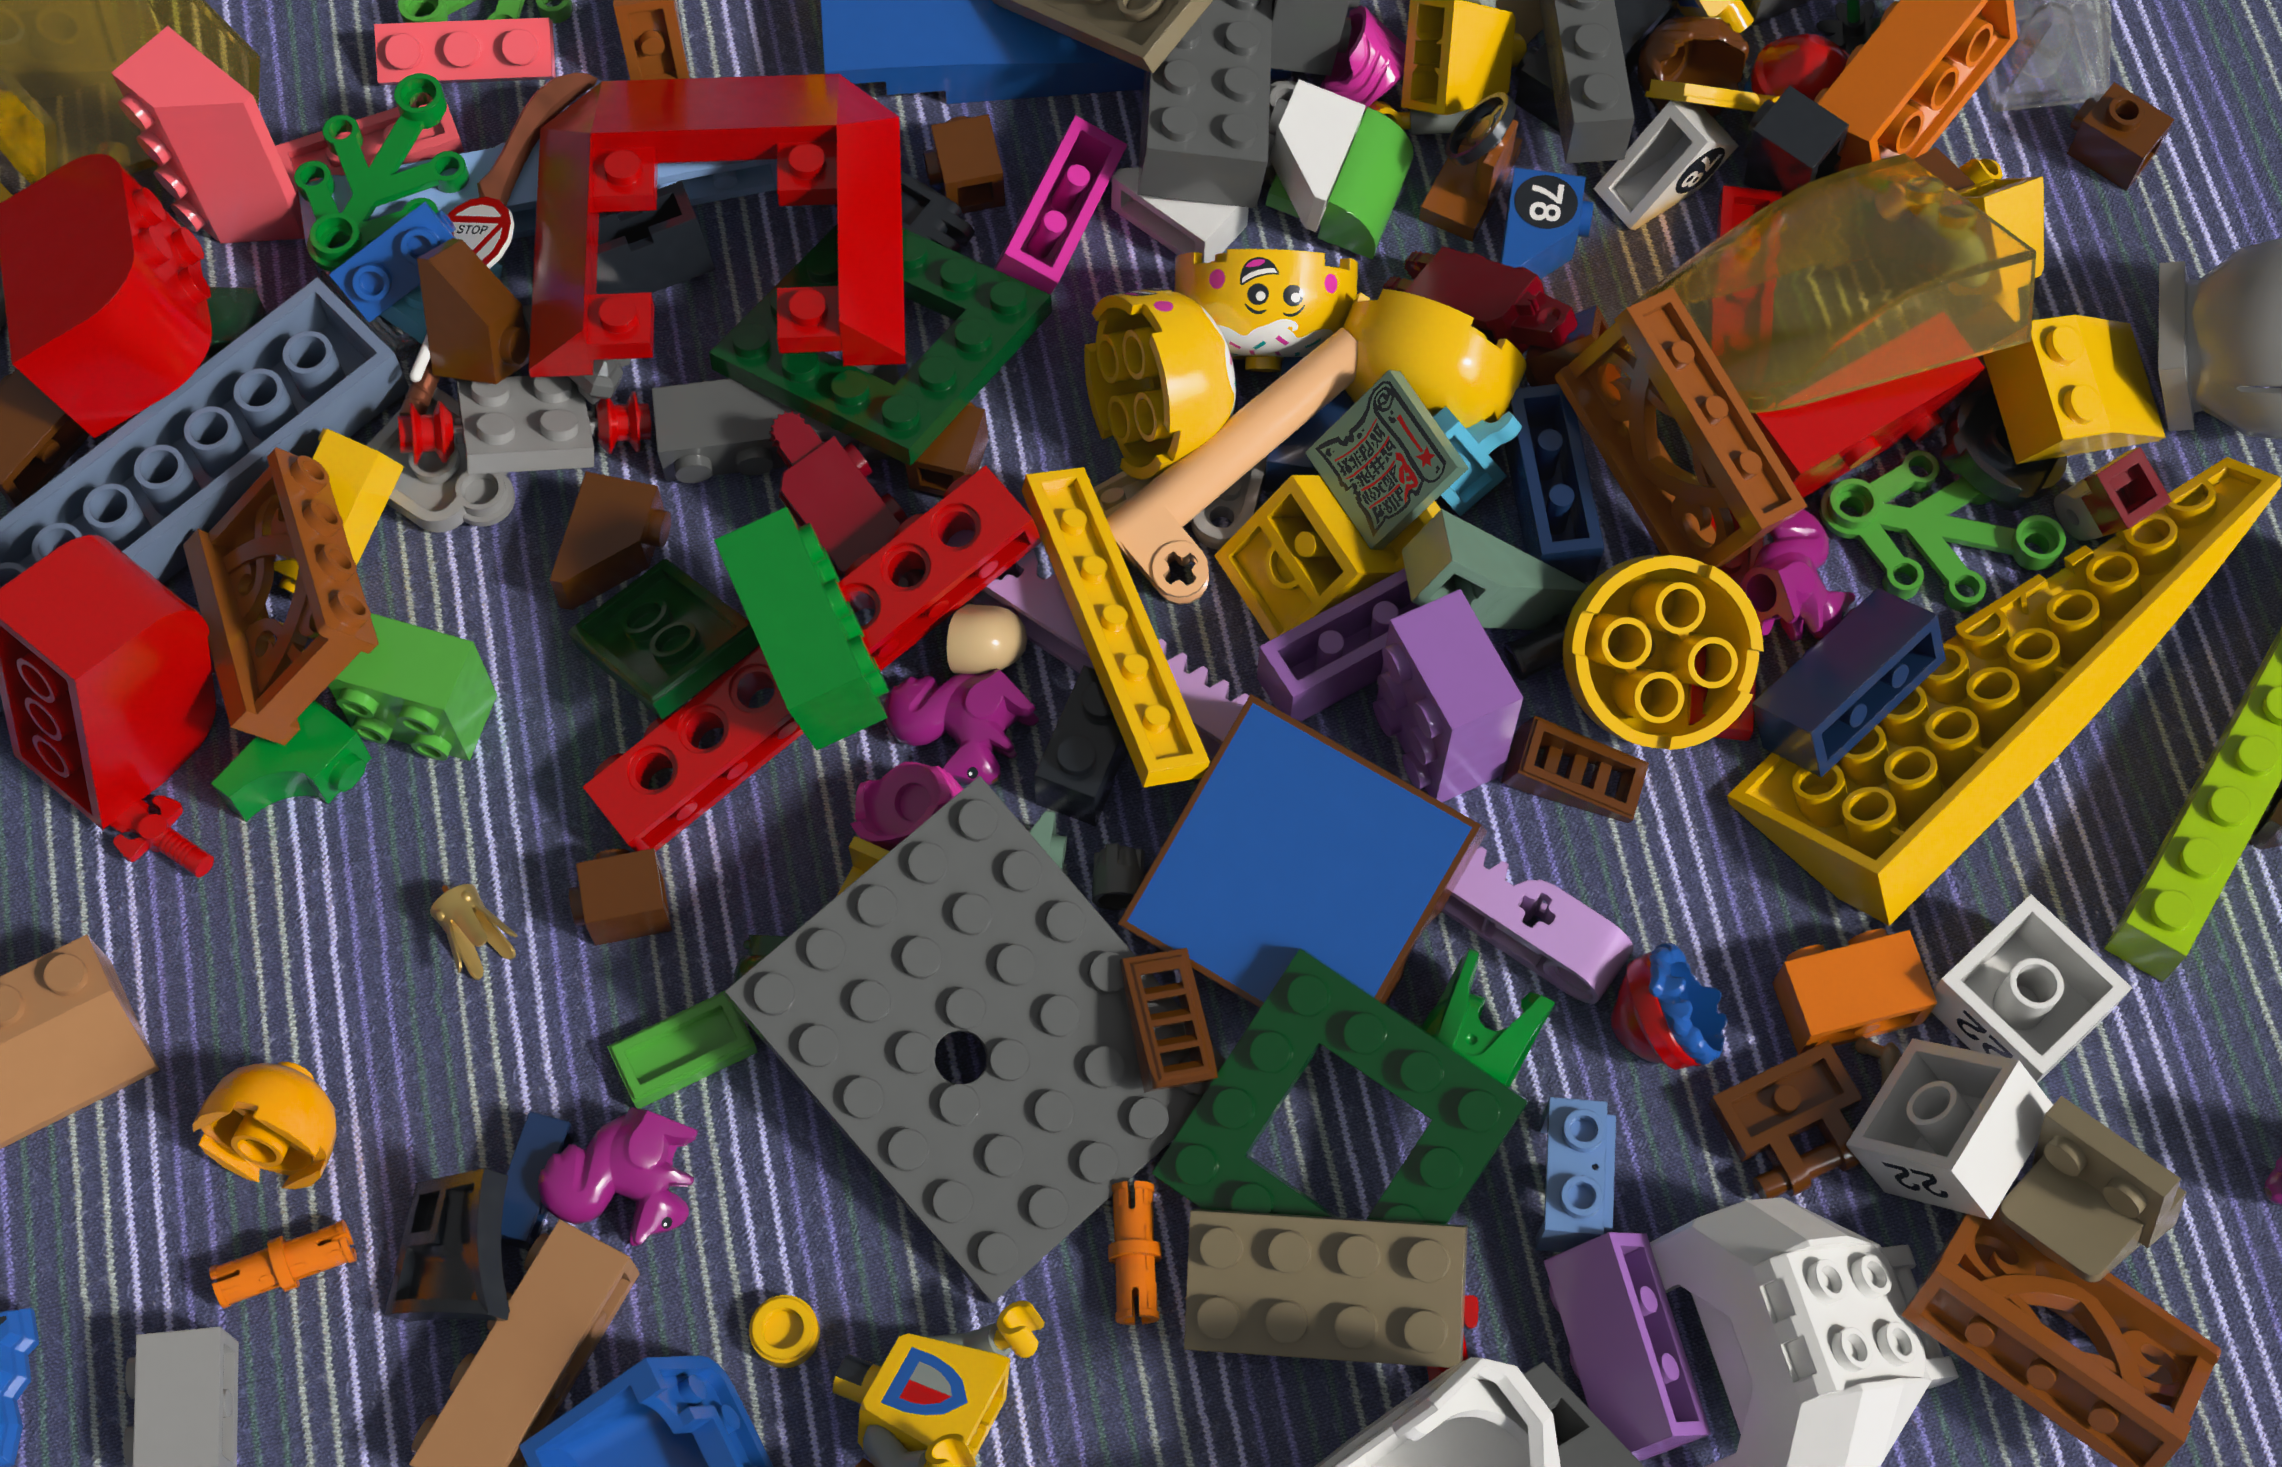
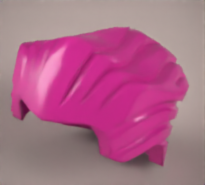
M1361 5L1349 12L1352 29L1347 52H1337L1331 76L1326 75L1320 88L1364 104L1366 109L1403 78L1406 45L1365 6Z
M903 762L895 766L879 780H868L860 783L855 800L856 822L850 824L861 839L891 851L960 793L963 788L950 773L939 766H929L917 762Z

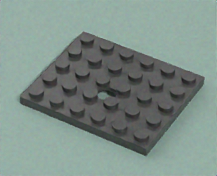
M981 776L971 782L723 993L988 1303H994L1113 1195V1184L1128 1181L1177 1136L1213 1081L1144 1093L1120 960L1123 958L1135 957L1134 953ZM1152 974L1141 975L1144 988L1161 986ZM1172 998L1147 1002L1150 1014L1181 1009ZM1184 1023L1154 1028L1156 1040L1186 1035ZM949 1033H969L975 1036L984 1047L986 1053L985 1068L982 1074L971 1083H951L943 1078L936 1068L935 1049L939 1041ZM1212 1045L1218 1073L1226 1060ZM1189 1049L1160 1054L1163 1066L1191 1062Z

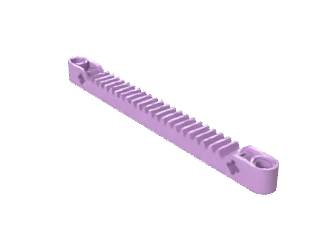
M971 530L959 531L949 539L947 545L951 547L963 546L973 538L975 532ZM1033 549L969 600L975 605L999 606L1009 609L1020 618L1025 626L1028 640L1078 673L1081 672L1083 665L1094 669L1056 574L1045 580L1037 576L1038 561ZM1160 639L1158 641L1166 658L1167 642ZM1181 652L1167 660L1206 754L1209 759L1213 760L1249 695L1244 693L1229 701V682L1222 680L1209 688L1207 686L1208 669L1202 666L1188 674L1187 655ZM1483 847L1478 848L1442 912L1568 995L1585 1003H1597L1634 951L1630 938L1614 923L1551 883L1543 880H1526L1513 886L1505 881L1509 864L1502 861L1491 869L1485 868L1483 865L1487 850ZM1533 915L1543 920V922H1537L1533 928L1522 922H1528Z

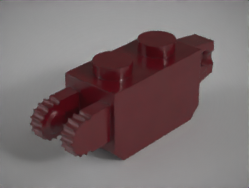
M784 411L783 415L778 414V418L773 419L774 425H771L770 429L772 430L769 431L771 435L769 441H772V447L777 448L776 453L788 468L782 475L778 498L785 507L787 506L800 527L808 523L812 525L821 546H824L838 577L845 578L846 570L855 560L868 553L875 554L894 538L898 527L908 517L889 493L880 498L866 479L872 473L869 464L851 442L842 447L836 437L833 436L823 443L810 424L804 423L805 418H801L800 413L794 414L793 411L791 413ZM918 569L910 570L900 578L898 586H913L920 582L923 577Z

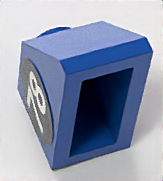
M1514 167L1507 205L1500 258L1501 264L1514 268L1524 267L1538 274L1541 280L1572 260L1577 236L1588 238L1591 227L1594 202L1583 201L1586 177Z

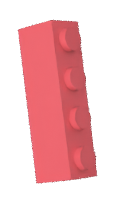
M166 26L111 72L123 95L118 104L129 120L140 129L141 134L136 137L137 142L145 153L157 163L159 168L154 171V175L166 191L175 198L176 201L171 204V208L185 226L193 232H197L201 228L204 229L220 244L305 239L300 201L257 103L248 90L169 26Z

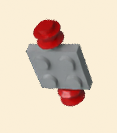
M510 376L497 384L457 379V399L460 418H455L454 426L452 413L441 401L437 402L433 414L420 415L414 404L409 403V415L397 416L400 453H412L414 465L418 464L423 452H436L441 462L446 463L454 452V438H456L457 444L464 443L468 474L594 467V444L592 437L595 436V430L597 442L607 454H612L617 441H629L635 453H639L640 440L651 439L649 404L638 403L635 391H631L626 404L614 405L610 398L600 399L595 405V418H593V412L587 411L585 397L579 393L576 383L569 376Z

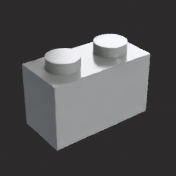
M222 1327L136 1335V1356L128 1358L125 1370L127 1393L131 1399H135L134 1426L126 1428L123 1441L124 1458L127 1467H237L239 1342Z

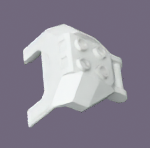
M1783 1197L1742 1201L1700 1216L1650 1242L1665 1292L1668 1293L1682 1286L1692 1294L1741 1434L1736 1453L1705 1467H1879L1926 1389L1946 1384L1959 1377L1952 1357L1943 1356L1938 1341L1901 1316L1909 1301L1918 1290L1911 1272L1916 1263L1909 1245L1881 1247V1245Z
M1470 1357L1441 1373L1350 1438L1314 1467H1561L1553 1413L1519 1368L1515 1365L1494 1360Z

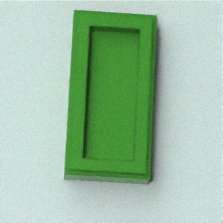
M725 991L607 1046L636 1108L645 1107L758 1052L742 1017L723 995Z

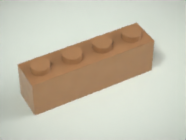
M561 1219L558 1220L550 1235L547 1233L541 1234L533 1243L526 1256L524 1269L527 1270V1273L514 1294L506 1293L510 1308L508 1320H488L487 1329L490 1330V1333L477 1354L469 1353L458 1365L449 1386L453 1393L439 1416L435 1414L429 1416L418 1430L411 1447V1451L415 1455L409 1465L411 1467H525L526 1461L519 1445L551 1423L640 1275L630 1256Z

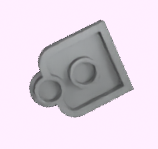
M436 387L426 414H433L437 402L441 401L452 413L454 426L455 418H460L458 401ZM400 410L366 445L404 466L387 504L424 530L435 533L447 532L457 528L464 521L474 526H491L505 519L513 509L515 491L511 481L506 476L508 472L468 474L464 443L457 444L456 438H454V452L446 463L441 462L436 452H423L418 464L414 465L412 453H400L397 416H400Z

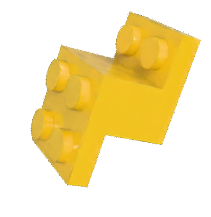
M1291 475L1214 556L1269 640H1272L1404 569L1402 549L1441 509L1434 501L1383 550H1371L1320 475Z

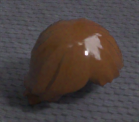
M1695 16L1671 18L1657 26L1641 47L1637 67L1638 81L1645 94L1646 91L1650 90L1651 79L1738 90V83L1742 82L1744 78L1743 70L1749 54V46L1741 34L1735 32L1730 23L1724 22L1722 18ZM1648 97L1659 112L1670 101ZM1702 105L1714 119L1722 113L1721 107Z

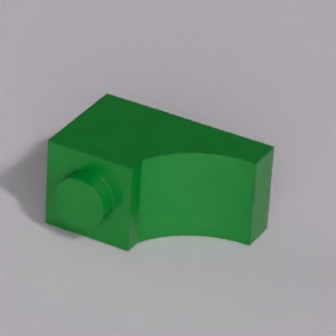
M314 700L297 718L300 730L285 746L256 736L211 784L226 806L245 822L268 805L286 798L314 796L329 804L339 792L348 791L361 779L366 764L372 758L358 733Z

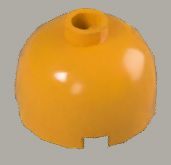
M279 1062L278 1064L259 1063L235 1069L223 1077L204 1101L192 1124L193 1132L200 1128L204 1132L199 1142L201 1149L223 1168L255 1182H259L260 1169L288 1175L289 1177L282 1188L294 1190L310 1187L321 1178L331 1157L337 1137L335 1107L322 1087L314 1081L313 1075L304 1067L292 1062Z

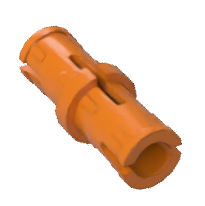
M1128 1181L1112 1185L1115 1242L1108 1245V1260L1110 1263L1115 1264L1117 1312L1115 1313V1321L1125 1325H1136V1296H1139V1316L1142 1317V1325L1155 1323L1160 1319L1159 1311L1157 1310L1155 1263L1161 1261L1162 1251L1161 1243L1154 1241V1184L1147 1181H1134V1209H1131V1191L1128 1190Z
M342 1219L336 1221L333 1225L288 1241L283 1236L268 1240V1248L221 1265L210 1266V1278L217 1280L216 1283L212 1284L219 1304L225 1309L236 1302L278 1287L287 1292L299 1288V1280L348 1262H356V1250L354 1247L350 1248V1245H353L354 1242L349 1228Z

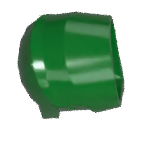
M1468 948L1461 957L1437 1005L1428 1014L1421 1028L1510 1087L1541 1027L1552 1011L1555 1002L1540 994L1529 992L1521 1000L1523 1014L1509 1027L1499 1031L1485 1028L1479 1019L1486 998L1470 994L1478 966L1479 952Z

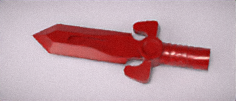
M157 795L153 798L152 802L155 808L161 811L160 815L149 814V804L139 799L110 824L111 827L120 833L133 832L140 836L135 839H128L118 834L114 837L113 843L116 849L129 862L136 861L149 849L153 852L163 853L198 878L206 875L213 866L214 857L171 828L173 823L183 813L181 803L172 798Z

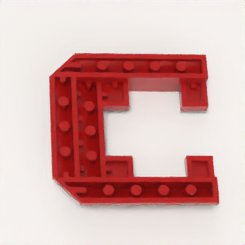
M841 74L600 82L540 128L529 352L530 377L593 375L594 360L653 358L654 303L652 293L596 294L599 212L657 210L658 163L777 159L779 206L837 204L838 286L777 288V342L779 353L842 351L843 366L906 364L899 116Z

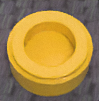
M779 1295L764 1301L755 1310L749 1325V1336L756 1353L764 1362L777 1368H792L804 1363L815 1352L819 1343L820 1327L814 1311L804 1300L791 1295Z

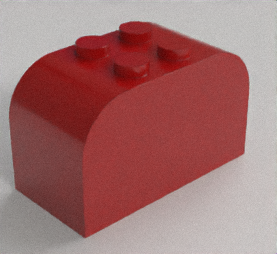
M89 154L74 159L0 203V264L12 365L94 439L181 387L204 360L212 339V324L207 299L211 297V291L202 273L200 261L204 259V252L199 241L189 229L181 227L163 208L152 191L146 187L143 188L112 156Z
M86 535L68 541L0 588V695L14 756L103 830L113 823L135 801L144 799L166 782L201 747L215 718L216 699L212 675L214 674V666L210 659L208 643L210 631L204 618L193 607L189 606L154 578L152 574L102 536Z

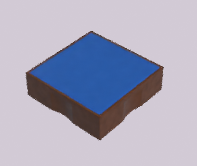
M1250 694L1118 924L1163 951L1187 948L1193 969L1259 1008L1262 1007L1300 948L1305 949L1388 1005L1403 979L1409 955L1416 941L1430 922L1441 913L1486 835L1487 830L1481 824Z

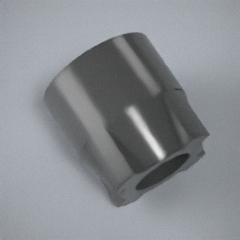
M1117 843L1106 844V847L1100 852H1094L1093 904L1109 910L1127 909L1145 878V851L1143 849L1120 846Z

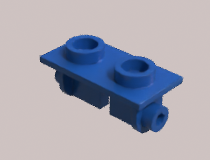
M424 201L329 273V276L365 319L371 322L420 285L417 258L449 239L455 238L452 232L456 228L451 219L442 210L435 213L427 202Z

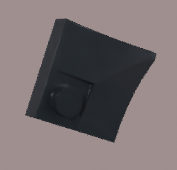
M482 1168L416 1183L385 1310L386 1316L406 1322L437 1319L508 1320L510 1308L505 1290L501 1256V1225L508 1175Z

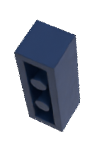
M529 1111L506 1174L508 1175L503 1204L501 1243L529 1251L539 1237L548 1210L541 1202L538 1179L540 1171L545 1168L553 1153H561L569 1144L573 1143L576 1133L568 1121Z

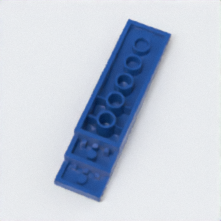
M820 0L825 74H841L853 84L886 82L887 95L945 91L946 104L1143 89V69L994 4L992 0ZM1271 68L1270 80L1291 78L1292 71Z

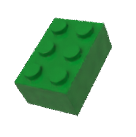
M786 506L715 539L716 546L785 705L816 751L888 718L879 697L888 693L889 689L874 657L870 656L862 637H865L850 603L845 600L838 585L840 580L826 549L824 546H821L812 525L808 523L799 527Z

